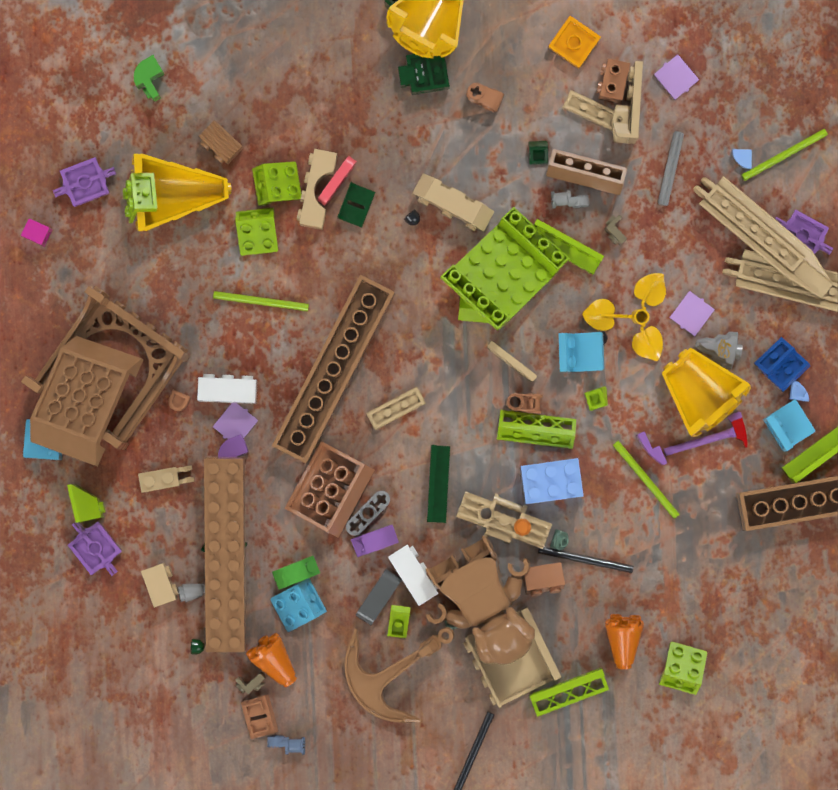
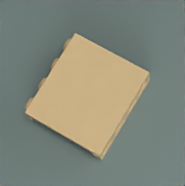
M528 607L516 613L535 629V638L532 640L531 647L526 655L515 662L505 665L496 663L486 664L479 659L473 633L466 636V641L463 642L467 652L472 651L475 659L472 662L476 670L480 669L483 674L480 679L484 687L489 686L491 694H489L493 705L497 704L499 708L540 686L562 678Z

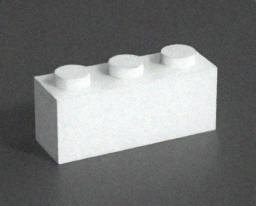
M203 374V377H198L197 400L199 402L256 404L257 380H253V376H242L241 379H234V375H222V378H215L214 374Z
M407 544L388 556L418 606L436 596L438 588L427 576L425 570L427 567L424 562H418L416 557L419 555L413 546L409 547Z

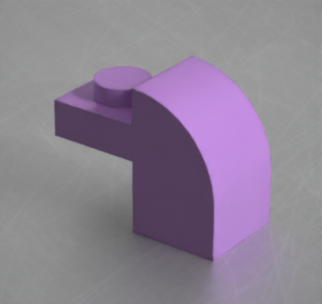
M242 434L226 440L219 449L218 457H239L249 453Z
M393 525L351 539L357 557L399 543Z

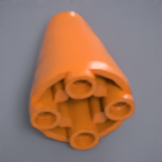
M611 614L610 619L605 621V627L616 668L630 669L635 660L644 623L639 615L622 617L620 614Z
M274 633L270 637L268 635L263 636L258 640L259 644L246 652L248 659L278 684L288 687L296 681L294 668L278 633Z

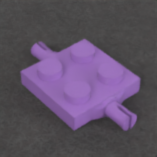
M94 157L60 171L63 178V187L53 190V193H55V197L67 194L71 199L73 207L108 195L110 192L106 184V178L116 174L115 168L112 167L103 171L98 164L97 158Z
M794 210L787 222L776 216L775 220L808 246L814 254L819 250L824 251L828 255L831 254L833 247L824 243L825 235L829 229L827 226L798 210Z
M97 521L91 527L84 529L81 523H73L72 526L79 534L68 546L90 575H93L102 568H106L111 576L115 575L118 571L111 562L122 550L102 524Z

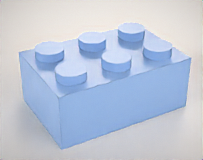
M578 458L520 466L525 504L583 497Z

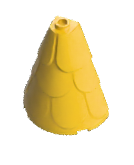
M133 154L132 165H134V170H131V173H154L158 207L155 212H137V221H135L137 231H148L194 211L199 212L228 199V194H231V183H228L227 178L145 154Z

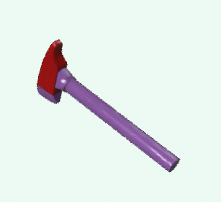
M738 411L728 416L732 427L726 431L664 448L665 456L730 437H736L747 448V434L741 412Z

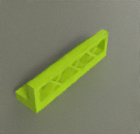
M538 219L535 221L534 226L570 258L569 262L594 275L604 257L602 254Z
M500 410L497 440L573 449L576 419ZM504 417L512 418L514 421H513V422H504V421H503V418H504ZM531 420L533 423L531 425L525 424L523 421ZM548 422L552 426L545 427L544 425H542V423ZM572 425L571 430L563 429L561 426Z
M838 426L781 467L792 483H797L838 453Z
M598 668L529 694L537 717L609 690L603 669ZM601 678L604 686L597 690L589 687L592 681ZM580 685L586 687L583 695L578 697L572 694L575 687ZM562 692L568 694L565 702L559 703L554 701L556 694ZM543 699L549 700L548 707L539 711L536 702Z

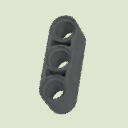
M386 569L355 616L371 626L402 579Z

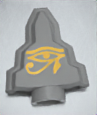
M728 332L726 335L719 334L714 339L706 337L696 340L695 348L703 354L711 355L713 361L721 363L723 368L732 370L735 359L740 360L743 345L738 344V332Z

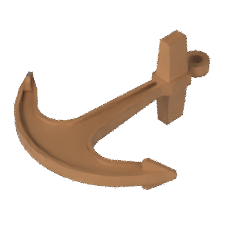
M449 627L442 628L438 635H432L423 641L417 651L382 671L372 674L364 671L359 665L358 629L355 628L347 648L344 664L346 680L354 698L365 710L380 719L399 723L421 722V719L405 711L388 706L383 698L384 688L418 659L425 656L429 657L441 649L443 643H450L454 639V631ZM443 633H448L449 638H445L443 636Z

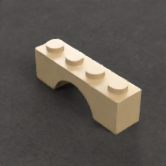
M314 149V154L310 153L308 164L311 165L310 172H306L304 183H307L306 191H302L301 202H304L303 208L298 210L297 215L300 226L323 230L326 209L316 201L315 189L324 177L334 175L338 157L337 153Z

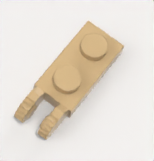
M192 466L172 467L138 474L141 493L194 482V477H187L181 480L178 477V472H188L192 470Z

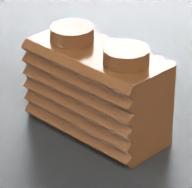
M215 120L199 135V138L202 140L200 144L207 151L211 149L215 153L214 157L221 164L225 162L228 165L243 149L242 145Z

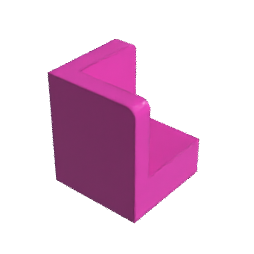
M28 219L21 236L45 247L52 229L32 219Z

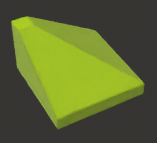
M606 386L584 393L590 411L608 405Z

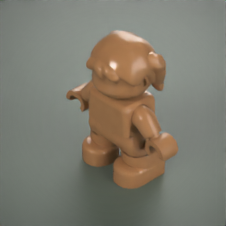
M484 535L480 541L461 549L469 564L460 568L455 556L451 555L450 558L440 564L425 569L433 584L460 609L448 611L445 604L440 602L438 607L442 610L441 617L436 619L431 613L426 614V618L434 624L446 620L448 624L460 629L484 623V626L480 629H472L479 659L486 664H511L526 655L531 647L532 640L535 638V629L511 607L512 603L521 594L523 581L521 576L529 572L530 562L526 557L523 559L524 569L521 572H517L514 569V564L508 563V570L512 575L508 577L504 586L501 580L499 564L496 561L497 554L487 535Z

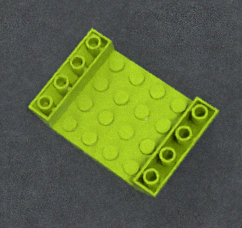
M513 207L501 218L494 229L456 265L453 264L440 278L490 325L499 330L557 274L570 258Z

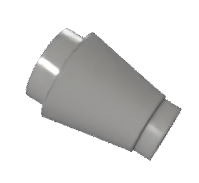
M205 583L182 584V586H179L180 602L185 601L187 603L205 595Z

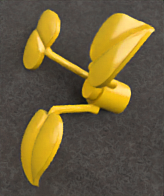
M649 274L642 277L636 283L634 295L642 300L641 309L634 310L631 315L614 314L615 307L607 299L595 300L583 311L582 315L586 323L592 328L601 331L611 329L614 326V318H631L633 323L641 325V332L636 333L632 339V348L635 353L653 361L660 359L663 349L662 335L653 326L647 327L644 330L646 323L649 321V313L646 311L644 303L649 306H657L663 302L666 295L664 274Z

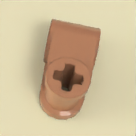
M473 83L468 87L466 96L469 101L497 113L504 94L479 83ZM478 89V94L476 95V97L472 96V91Z
M514 393L506 398L505 404L511 411L542 414L540 403L543 395ZM512 397L519 399L520 404L517 408L510 405Z

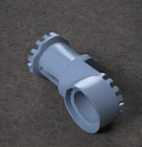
M282 735L267 736V747H285L286 755H289V753L305 755V748H303L305 747L303 745L305 744V737L289 739V737Z

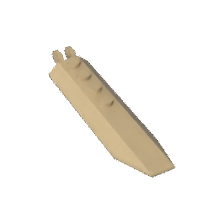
M724 176L717 185L706 177L701 179V183L711 190L709 193L699 186L693 188L694 192L703 198L699 205L786 278L820 299L833 286L832 281L813 251Z
M744 249L741 260L729 257L725 259L726 263L739 266L738 271L723 269L722 271L725 275L737 277L736 287L838 312L837 272L825 270L833 286L820 299L786 278L754 251Z

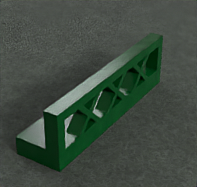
M431 445L427 522L446 523L450 446Z

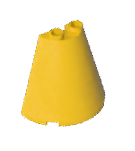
M398 0L388 9L387 25L392 29V36L408 51L425 58H434V56L446 57L458 45L464 0Z
M689 348L688 350H683L678 355L679 360L677 362H669L663 368L662 375L688 433L692 437H697L702 434V430L705 429L708 432L728 417L742 403V395H748L751 385L696 350Z

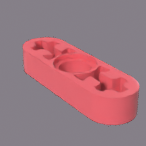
M350 156L346 158L318 197L317 201L324 206L329 203L356 165V160Z

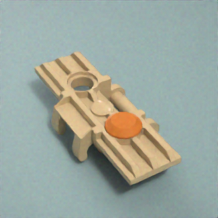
M465 491L456 517L487 528L484 535L503 540L506 544H510L512 538L538 548H544L552 524L525 514L527 505L524 504L522 506L498 497V494H495L493 501ZM497 504L519 512V519L495 511V505ZM489 508L492 515L489 519L481 517L482 509Z

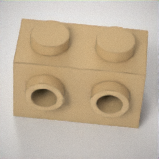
M165 563L141 571L154 608L178 599L179 590L176 584H172L170 577L173 574L169 565L166 566Z

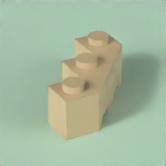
M422 174L412 193L418 197L417 201L425 206L431 204L442 210L441 214L450 219L452 216L461 219L466 223L465 227L472 231L478 229L484 232L494 213L492 209L477 200L474 201L463 192L453 187H448L442 181L426 174Z

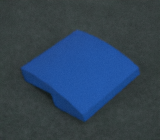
M782 337L754 362L758 369L782 392L810 367V364Z

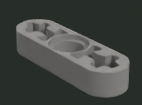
M385 491L376 492L347 522V532L353 536L359 535L389 505V494ZM377 495H386V504L380 503L377 506L380 510L377 512L375 507L369 503L373 501L375 504L378 501ZM367 507L374 511V515L370 519L364 518L362 514L363 510ZM359 514L361 519L367 523L365 525L361 523L358 526L360 530L352 532L350 531V523L353 522L355 524L359 520L356 518Z

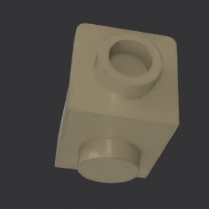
M613 215L606 222L608 226L605 228V231L609 234L608 238L613 244L616 245L618 243L621 246L627 238L615 224L621 220L622 216L618 215L615 217Z
M260 672L248 684L239 676L235 679L237 682L236 687L242 693L246 692L247 694L253 689L258 691L265 684L263 680L266 676Z

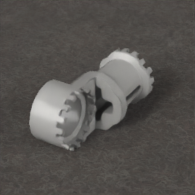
M570 190L561 193L551 191L552 208L563 205L573 208L590 206L589 195H585V197L584 195L582 197L581 195L571 197Z

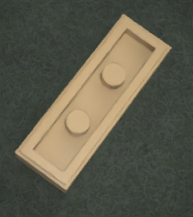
M570 90L562 107L563 109L612 131L613 109Z
M493 341L487 346L488 350L530 382L536 379L537 375Z
M415 387L366 414L374 429L377 430L426 403L418 387Z

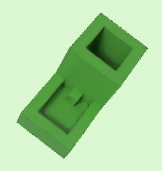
M151 55L137 65L134 71V82L138 90L145 86L146 88L143 91L147 98L150 99L152 97L154 102H156L161 97L152 82L165 74L154 55Z
M313 555L275 570L272 574L280 590L320 574Z

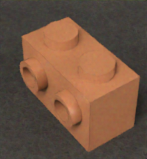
M608 58L606 64H602L600 74L604 76L602 82H598L596 93H600L599 99L621 104L630 63Z
M561 562L530 567L529 572L522 576L526 595L531 594L532 597L540 596L542 592L548 591L551 594L559 593L565 587Z

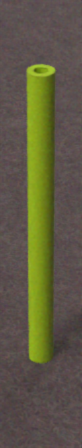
M822 129L741 174L742 179L746 181L828 135L827 131Z
M214 291L213 299L308 311L309 304L218 291Z
M619 440L613 444L614 448L674 519L679 516V512Z

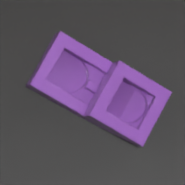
M645 431L636 435L644 450L661 465L667 464L660 446L652 448Z

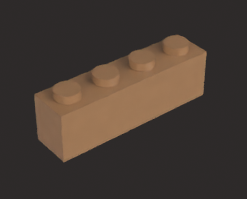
M553 149L546 176L620 195L627 168Z

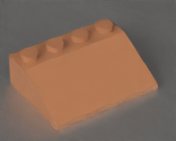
M321 441L284 509L339 538L375 470Z

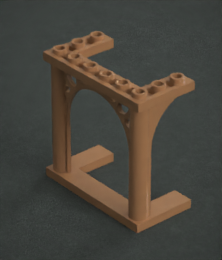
M88 286L84 291L88 295L87 302L74 325L36 379L25 376L21 382L36 393L41 394L61 347L76 336L87 339L91 335L103 330H120L132 335L141 343L147 353L149 360L148 378L145 386L113 432L106 428L102 438L115 448L125 450L129 445L127 441L182 362H187L190 355L187 354L188 349L176 341L172 344L171 341L173 339L165 333L162 335L156 333L157 328L147 322L145 325L139 321L141 319L139 315L133 311L130 314L124 310L126 306L117 300L115 303L108 299L110 295L97 286L94 288ZM105 312H110L113 320L110 325H105L103 322V314ZM116 315H118V318H119V321H120V322H122V321L124 322V324H123L122 326H118V325L116 324V322H117V316H116ZM96 318H98L100 324L98 328L93 327L97 323L95 322ZM134 330H138L137 335L133 334ZM151 340V343H159V345H154L150 348L147 345V341ZM156 349H163L166 353L163 358L154 359L152 352ZM155 363H163L161 367L158 365L157 370H155L153 367Z

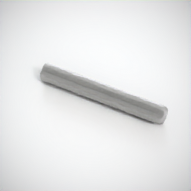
M675 131L673 133L658 199L659 205L667 206L669 203L684 137L682 132Z

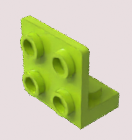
M296 162L267 163L252 169L258 206H265L277 201L301 199L302 194Z
M131 173L129 180H126V188H123V199L127 201L125 217H128L129 223H133L137 212L157 211L154 173Z
M274 208L236 212L235 222L241 256L278 251Z
M670 642L665 669L660 677L659 685L696 695L702 685L707 651Z

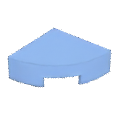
M732 149L734 160L741 167L752 169V150Z
M795 381L790 385L789 399L809 402V395L801 383Z

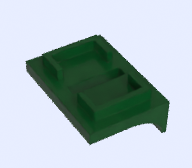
M351 182L337 219L362 228L376 192ZM348 200L364 206V210L347 204Z

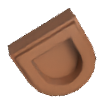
M173 389L168 401L169 406L174 411H183L188 406L191 397Z

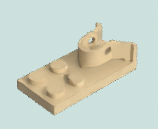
M635 61L634 65L630 66L628 72V82H631V85L627 89L626 100L630 101L629 106L616 105L611 120L613 141L615 143L635 144L638 140L643 61Z

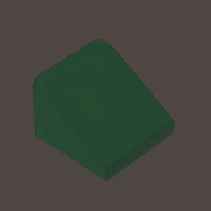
M529 141V164H548V142Z

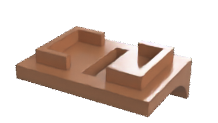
M269 694L241 702L251 739L278 732ZM262 714L267 715V717L253 721L251 719V717Z

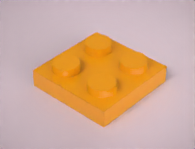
M569 16L548 48L579 69L601 39V36L572 16Z

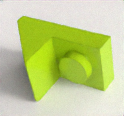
M391 605L387 636L407 638L411 607Z

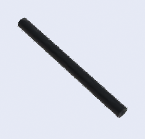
M547 547L539 548L538 553L628 573L633 572L634 566Z
M487 712L454 790H462L494 717V714Z

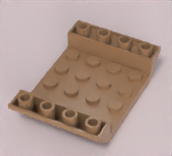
M79 336L74 337L61 347L30 418V442L98 467L105 448L100 446V442L129 375L137 376L143 359Z

